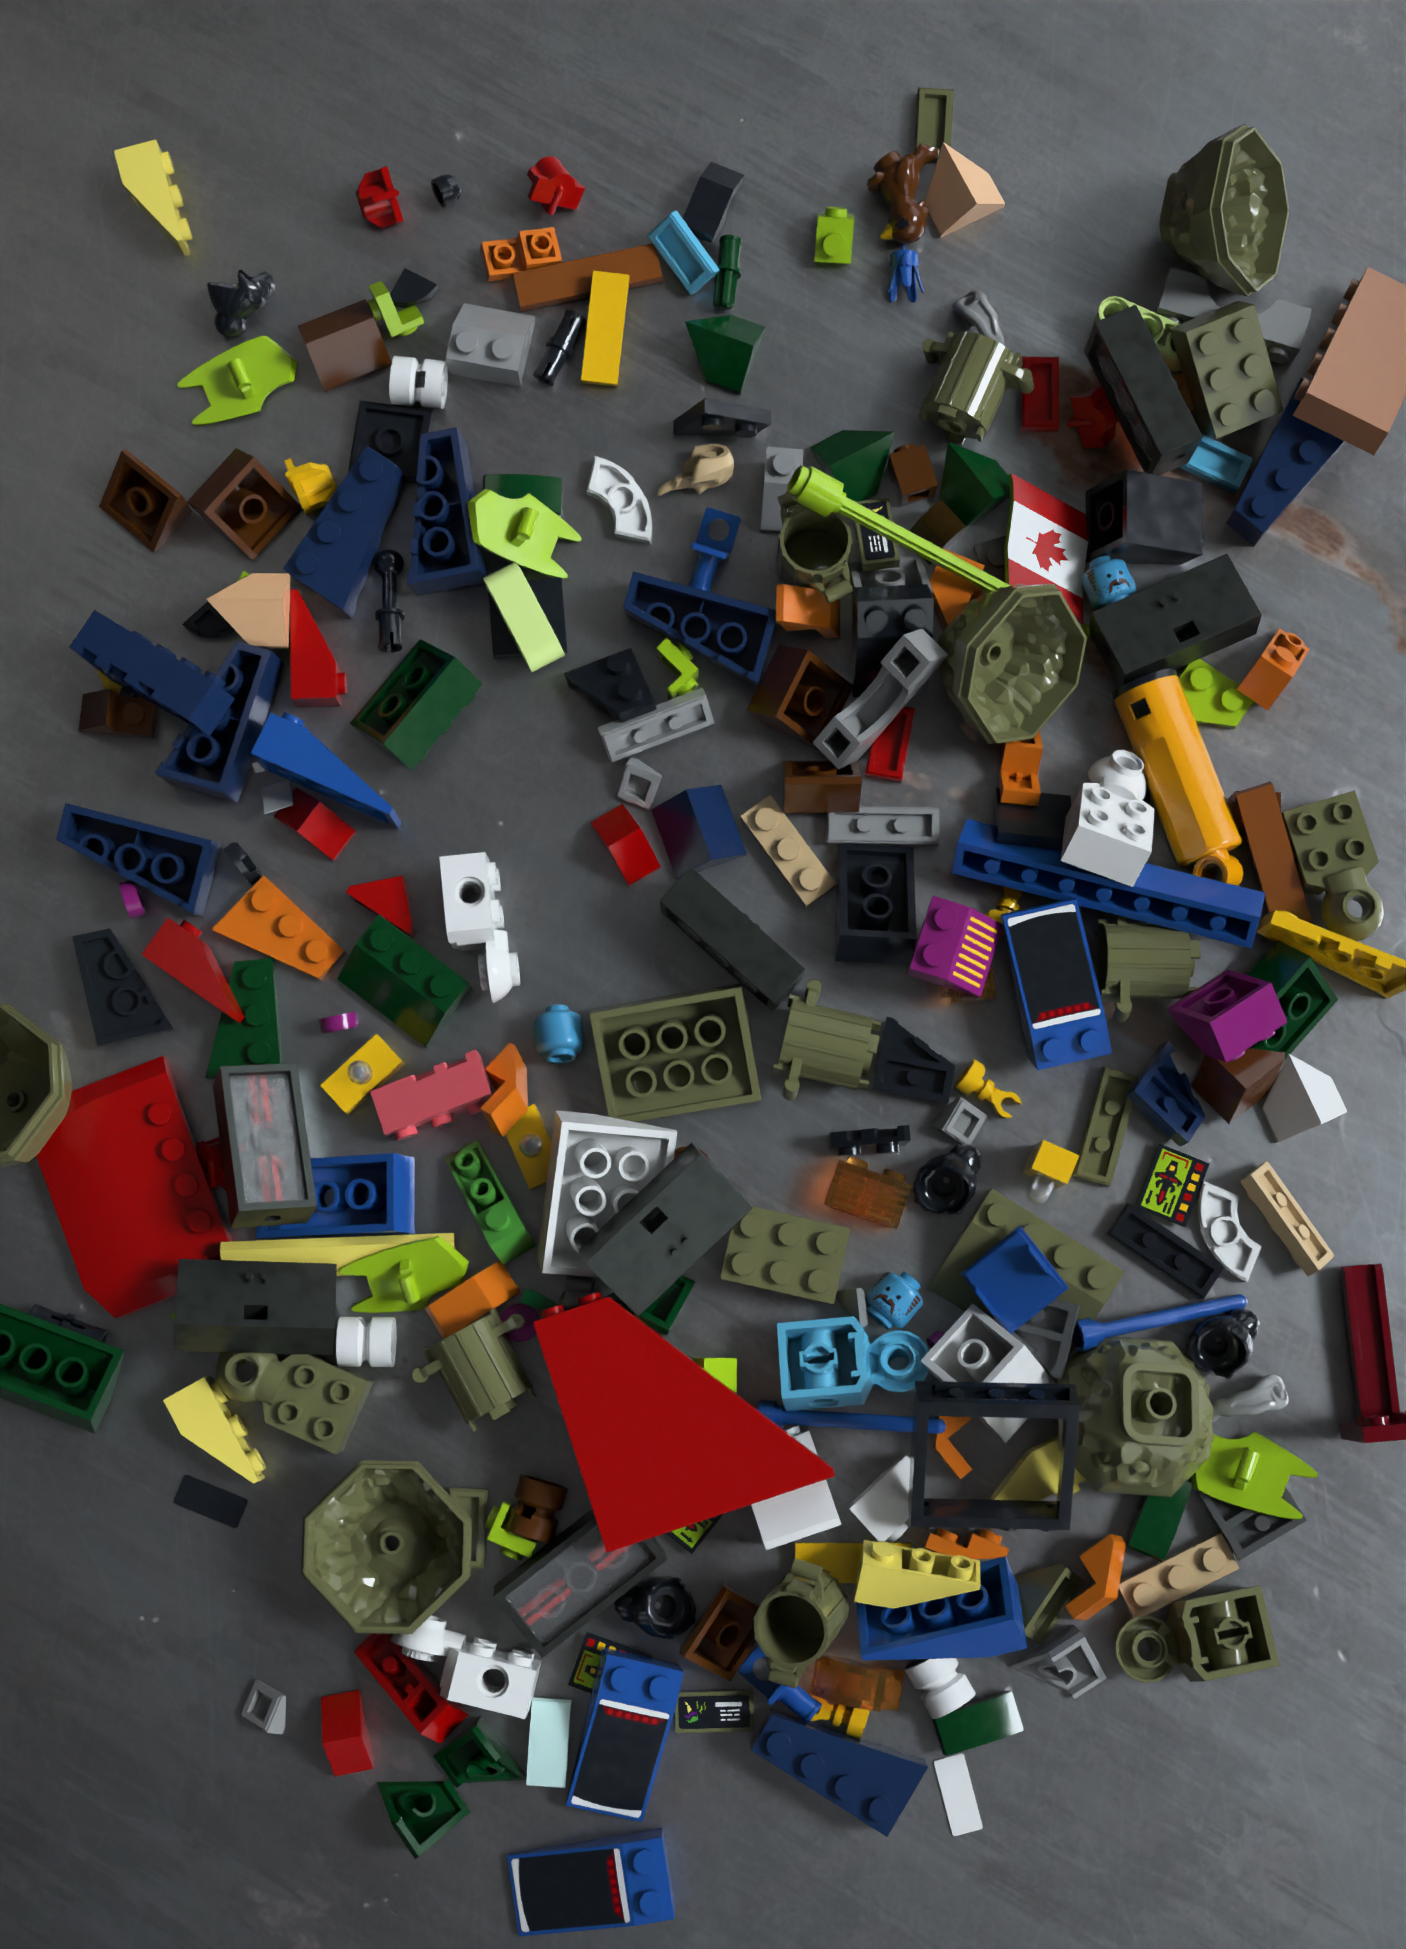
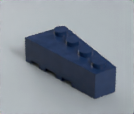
M1300 378L1287 400L1284 411L1277 420L1226 522L1253 546L1260 541L1345 443V441L1293 416L1300 402L1294 399V396L1303 381L1302 378Z
M457 427L421 434L416 479L418 483L417 500L414 502L413 516L415 517L414 533L410 544L411 566L407 577V585L417 596L484 583L483 578L488 576L484 548L474 543L467 502L475 497L467 441Z
M366 446L283 567V570L289 573L293 579L351 618H353L360 591L364 589L367 581V573L374 554H377L381 544V536L386 522L390 520L406 477L400 468L369 446Z
M633 571L623 606L626 615L674 642L681 643L685 648L756 688L758 687L777 623L776 610Z
M95 610L69 646L70 649L112 682L208 736L212 734L235 700L234 697L223 689L226 682L207 670L204 675L201 674V669L188 659L182 657L179 661L176 659L177 656L160 644L154 646L150 640L134 630L133 632L127 630Z
M236 641L216 673V676L226 682L223 689L234 697L235 700L210 736L190 725L187 726L183 734L179 733L172 744L174 749L165 763L161 762L155 774L169 784L238 803L253 759L251 752L263 729L284 663L271 650Z
M67 803L64 806L56 838L57 841L103 864L121 876L173 902L182 909L194 915H204L222 843Z
M771 1708L750 1742L751 1751L886 1837H888L928 1769V1765L923 1758L908 1755L878 1743L874 1744L862 1739L859 1740L846 1735L845 1732H838L811 1721L805 1724L799 1717Z

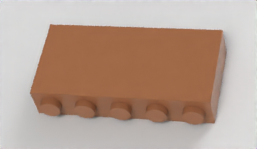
M1367 267L1360 280L1352 279L1343 296L1349 302L1348 304L1341 302L1331 321L1332 324L1337 326L1335 329L1328 328L1318 347L1325 351L1323 355L1318 352L1315 354L1306 371L1312 377L1310 380L1304 377L1294 396V399L1300 402L1293 416L1375 455L1389 433L1406 396V285Z

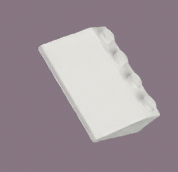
M556 1111L537 1252V1262L542 1273L598 1277L585 1264L579 1249L674 1160L677 1139L676 1130L597 1114ZM656 1206L641 1221L647 1225L661 1210Z

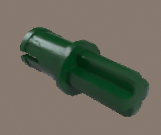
M723 235L719 240L720 247L717 267L720 271L715 275L716 281L713 305L719 310L733 309L737 279L742 275L739 261L743 240L735 235Z

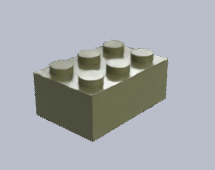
M1235 301L1170 328L1201 434L1217 439L1284 411L1254 304Z
M752 1206V1209L731 1228L720 1280L834 1305L851 1228Z

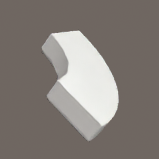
M594 456L586 490L587 495L600 500L610 510L614 519L615 537L651 544V512L642 490L634 481V478L623 468L609 460Z
M1203 1181L1196 1201L1197 1224L1201 1238L1213 1259L1223 1266L1224 1270L1237 1279L1248 1282L1261 1246L1248 1238L1240 1226L1237 1213L1239 1196Z

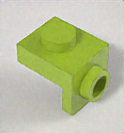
M825 207V213L818 212L814 262L851 264L854 215L847 214V208Z
M382 280L368 286L373 297L367 301L376 322L379 320L383 321L391 337L409 335L417 330V326L424 323V319L415 305L399 312L396 311L389 291Z
M666 638L656 647L657 658L678 678L667 688V698L671 700L694 691L698 686L696 680L699 678L698 668L691 662L693 659L691 653L681 643L677 642L674 645Z
M505 1500L501 1508L493 1506L485 1524V1528L491 1530L487 1540L501 1545L500 1552L510 1558L519 1561L522 1560L523 1555L531 1558L539 1540L515 1534L504 1528L509 1509L513 1504Z

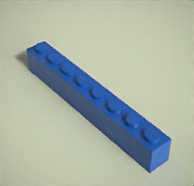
M970 819L966 820L957 843L952 868L953 874L1060 901L1076 898L1080 906L1252 948L1261 917L1265 892L1145 863L1134 886L1131 887L1061 861L1062 850L996 843V826Z

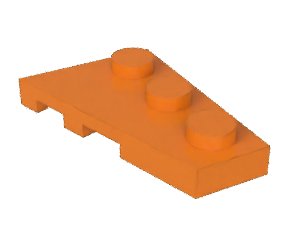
M264 875L211 929L224 937H228L319 980H322L347 954Z

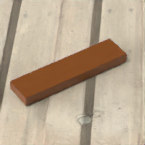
M651 243L515 272L513 277L521 312L589 298L593 270L630 275L628 289L663 282L656 247Z
M1269 781L1233 793L1262 892H1265L1264 902L1268 914L1274 910L1288 911L1297 916L1298 919L1313 924L1273 783Z

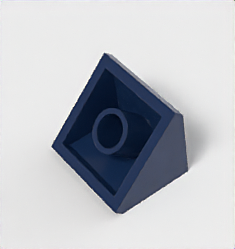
M722 785L686 789L651 809L676 880L680 879L690 867L696 872H701L747 855Z

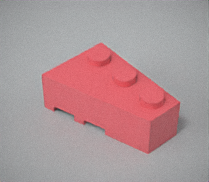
M477 1050L465 1053V1059L448 1065L446 1062H442L433 1066L434 1069L416 1076L410 1075L370 1091L384 1135L387 1137L395 1136L396 1141H400L417 1135V1128L431 1123L432 1128L454 1122L453 1115L464 1111H468L469 1116L481 1113L480 1108L494 1094V1090L485 1071L486 1066L483 1058Z

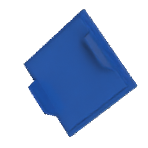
M1022 1226L1016 1228L960 1273L1000 1326L1010 1334L1069 1289V1286Z

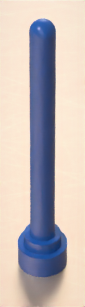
M1237 1294L1100 1323L1098 1320L1093 1321L1091 1318L1080 1319L1076 1321L1072 1339L1078 1351H1087L1097 1348L1098 1344L1103 1342L1105 1338L1227 1313L1235 1309H1244L1247 1305V1299L1244 1295Z
M760 1400L758 1407L759 1411L781 1428L784 1425L912 1432L913 1417L810 1410L786 1411L784 1405H777V1401ZM929 1418L928 1433L941 1434L945 1431L946 1424L944 1420Z

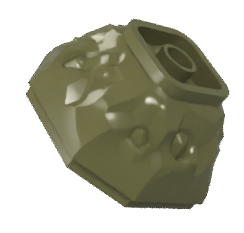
M1246 124L1233 128L1209 141L1195 156L1184 163L1177 173H1172L1168 178L1159 222L1160 234L1164 243L1180 261L1191 263L1200 276L1206 277L1214 285L1243 296H1249L1253 292L1259 291L1277 276L1288 221L1289 206L1281 160L1255 127H1248Z
M1018 583L981 594L963 608L939 637L937 644L948 654L940 665L945 691L950 700L960 710L964 721L976 730L988 744L1033 739L1078 686L1087 636L1055 584L1025 585Z
M1114 1336L1105 1338L1103 1342L1098 1344L1097 1348L1082 1352L1078 1351L1066 1363L1063 1378L1058 1379V1384H1075L1080 1403L1075 1468L1096 1492L1172 1497L1208 1460L1214 1440L1212 1429L1214 1412L1209 1399L1210 1386L1207 1385L1206 1379L1195 1368L1194 1362L1190 1361L1172 1341ZM1150 1403H1151V1404L1153 1405V1407H1154V1412H1153V1410L1151 1409ZM1058 1419L1059 1450L1061 1451L1063 1419Z
M361 1460L303 1516L301 1575L355 1633L413 1634L470 1578L472 1519L418 1461ZM390 1535H394L399 1539V1547L396 1550H390L386 1546V1538Z

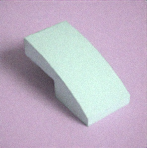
M532 1698L526 1785L566 1787L572 1700Z

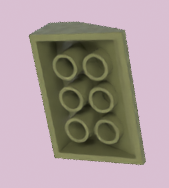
M743 983L594 1008L589 1013L608 1117L638 1122L762 1100Z
M991 1188L984 1194L927 1287L963 1311H966L974 1304L994 1320L993 1315L960 1273L1019 1226H1022L1069 1286V1289L1058 1296L1057 1299L1080 1305L1077 1320L1091 1318L1094 1321L1125 1271ZM1072 1339V1342H1071V1347H1070L1069 1355L1071 1354V1352H1072V1351L1074 1350V1348H1075L1073 1339Z

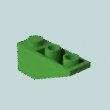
M478 1139L444 1158L489 1246L503 1265L537 1246Z

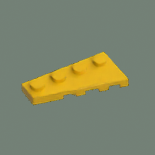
M1274 910L1259 921L1257 933L1274 942L1280 940L1310 956L1314 962L1386 998L1406 990V960L1298 919L1297 916L1288 911Z

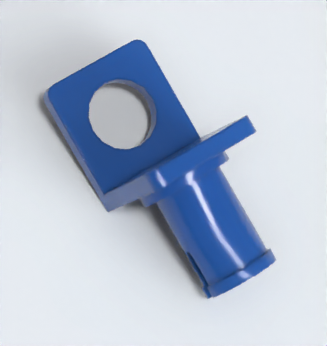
M710 507L706 508L696 542H691L690 548L695 549V553L698 555L688 586L708 592L711 591L712 581L719 560L730 559L741 523L739 516ZM716 519H723L729 525V534L721 541L712 539L708 532L710 523Z
M758 1644L740 1666L739 1674L767 1697V1704L771 1706L774 1702L778 1703L781 1701L807 1724L822 1704L816 1701L799 1685L794 1689L769 1680L758 1679L754 1675L753 1664L758 1658L766 1657Z

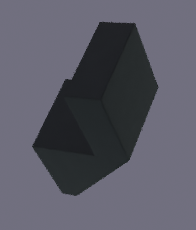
M710 162L701 174L682 218L697 238L709 243H713L723 229L730 202L742 186L744 174Z

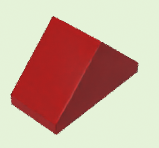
M296 787L292 792L293 805L279 809L274 818L335 861L354 836L356 830L322 802Z
M623 803L590 822L629 887L661 868L642 829Z
M403 875L349 886L346 894L352 900L377 916L380 914L408 937L414 938L417 933L407 881Z
M361 1689L322 1696V1745L334 1776L374 1769Z

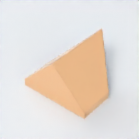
M942 143L924 206L929 209L927 214L940 238L1005 207V202L989 173L946 143Z
M251 573L207 598V601L247 644L260 648H288L291 578L289 573Z

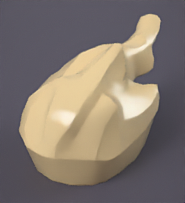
M721 444L694 446L691 456L682 464L683 472L663 484L658 489V496L683 488H692L698 494H701L708 488H714L727 482L733 475L734 459L730 449Z

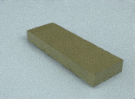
M1106 1066L1101 1067L1078 1152L1079 1158L1072 1174L1073 1177L1107 1187L1111 1186L1133 1102L1126 1094L1138 1078L1137 1075Z

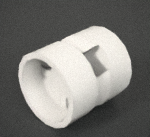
M394 356L389 382L391 404L413 406L416 401H419L422 407L444 409L448 388L447 362L425 359L422 364H419L417 359L413 357ZM420 377L425 378L424 388H419Z
M363 1317L339 1318L336 1335L338 1367H360L363 1361H368L371 1367H394L397 1350V1325L395 1317H372L369 1323H366Z
M956 1658L914 1659L904 1667L914 1688L924 1690L921 1699L932 1719H937L951 1713L967 1703L976 1694L965 1674L956 1673L955 1670L959 1664Z

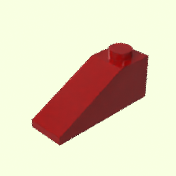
M290 589L291 700L297 708L340 707L341 695H347L348 690L346 672H341L298 589Z
M167 918L141 955L222 1012L241 1023L245 1017L210 946L199 939L203 932L186 920H183L178 925L170 918Z
M371 1633L354 1653L421 1735L441 1744L469 1714L458 1702L450 1701L440 1696L442 1689L440 1681L419 1659L402 1654L403 1646L397 1645L390 1640L393 1634Z

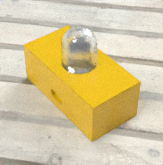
M375 1034L320 1086L350 1116L371 1097L370 1091L382 1087L405 1063L378 1034Z
M532 1104L528 1106V1111L506 1133L528 1188L531 1191L547 1183L552 1144L537 1106Z
M1045 1140L1035 1144L1022 1171L1023 1174L1032 1177L1027 1188L1028 1199L1032 1203L1042 1204L1048 1200L1053 1187L1059 1188L1067 1185L1079 1155Z

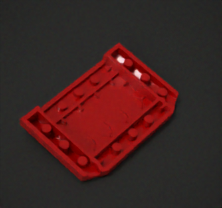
M165 1056L73 1090L66 1116L41 1151L36 1155L82 1286L114 1318H121L176 1296L179 1259L221 1260V1242L234 1241L231 1233L227 1231L212 1187L210 1186L208 1176L177 1095L179 1092Z

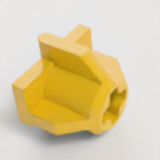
M291 458L284 460L288 470L285 476L293 494L298 496L305 514L308 515L313 513V510L326 506L337 490L328 465L308 462L295 467Z

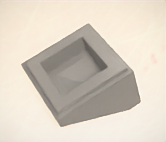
M631 757L626 763L615 797L650 810L662 775L639 759Z
M958 1096L932 1120L930 1126L961 1145H971L987 1115Z
M856 1288L837 1291L836 1299L849 1316H854L862 1327H866L868 1321L864 1290Z
M255 1679L240 1717L266 1733L283 1734L285 1730L286 1695Z

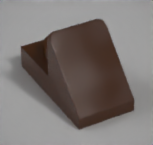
M112 689L86 693L82 697L79 731L154 738L158 707L140 697L118 696Z

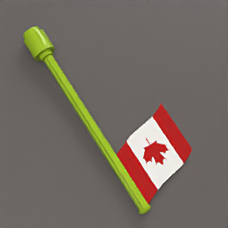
M800 465L793 473L786 490L787 493L793 496V501L823 517L829 516L831 512L834 514L840 513L987 593L996 591L1000 587L1006 588L1018 583L1025 585L1055 584L1057 589L1061 591L1087 638L1089 637L1090 627L1087 623L1084 624L1082 595V577L1084 575L1088 546L1086 516L1083 512L1012 473L1008 475L1010 511L1004 547L1005 582L847 498L846 493L843 492L844 484L815 467L810 466L806 468Z

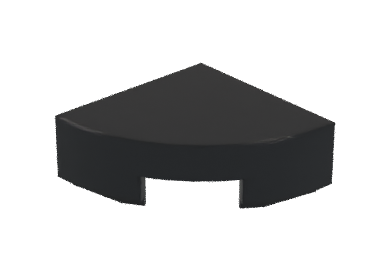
M404 268L390 296L394 306L403 308L407 307V305H414L429 300L437 292L438 287L436 283Z
M208 601L182 624L190 633L206 639L221 638L235 631Z
M232 842L223 849L251 885L255 884L262 877V873L237 842Z

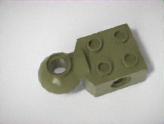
M1355 790L1283 811L1281 814L1303 892L1310 895H1320L1325 891L1321 912L1322 919L1328 930L1355 941L1364 940L1373 935L1381 926L1384 908L1381 897L1377 890L1368 884L1366 876L1379 861ZM1349 900H1354L1362 907L1361 917H1354L1349 913L1347 908Z
M222 1352L218 1357L215 1369L217 1383L227 1396L235 1401L244 1403L262 1401L265 1423L334 1454L343 1452L374 1383V1380L345 1367H338V1364L316 1354H291L283 1361H279L275 1353ZM244 1359L252 1362L255 1369L254 1376L247 1382L240 1379L237 1373L238 1365Z
M1261 1585L1172 1602L1166 1622L1153 1616H1138L1129 1620L1120 1629L1115 1642L1116 1657L1121 1668L1131 1678L1142 1683H1155L1166 1678L1175 1666L1180 1669L1190 1682L1210 1681L1280 1666ZM1141 1639H1145L1151 1647L1150 1656L1146 1660H1143L1138 1654L1137 1646Z

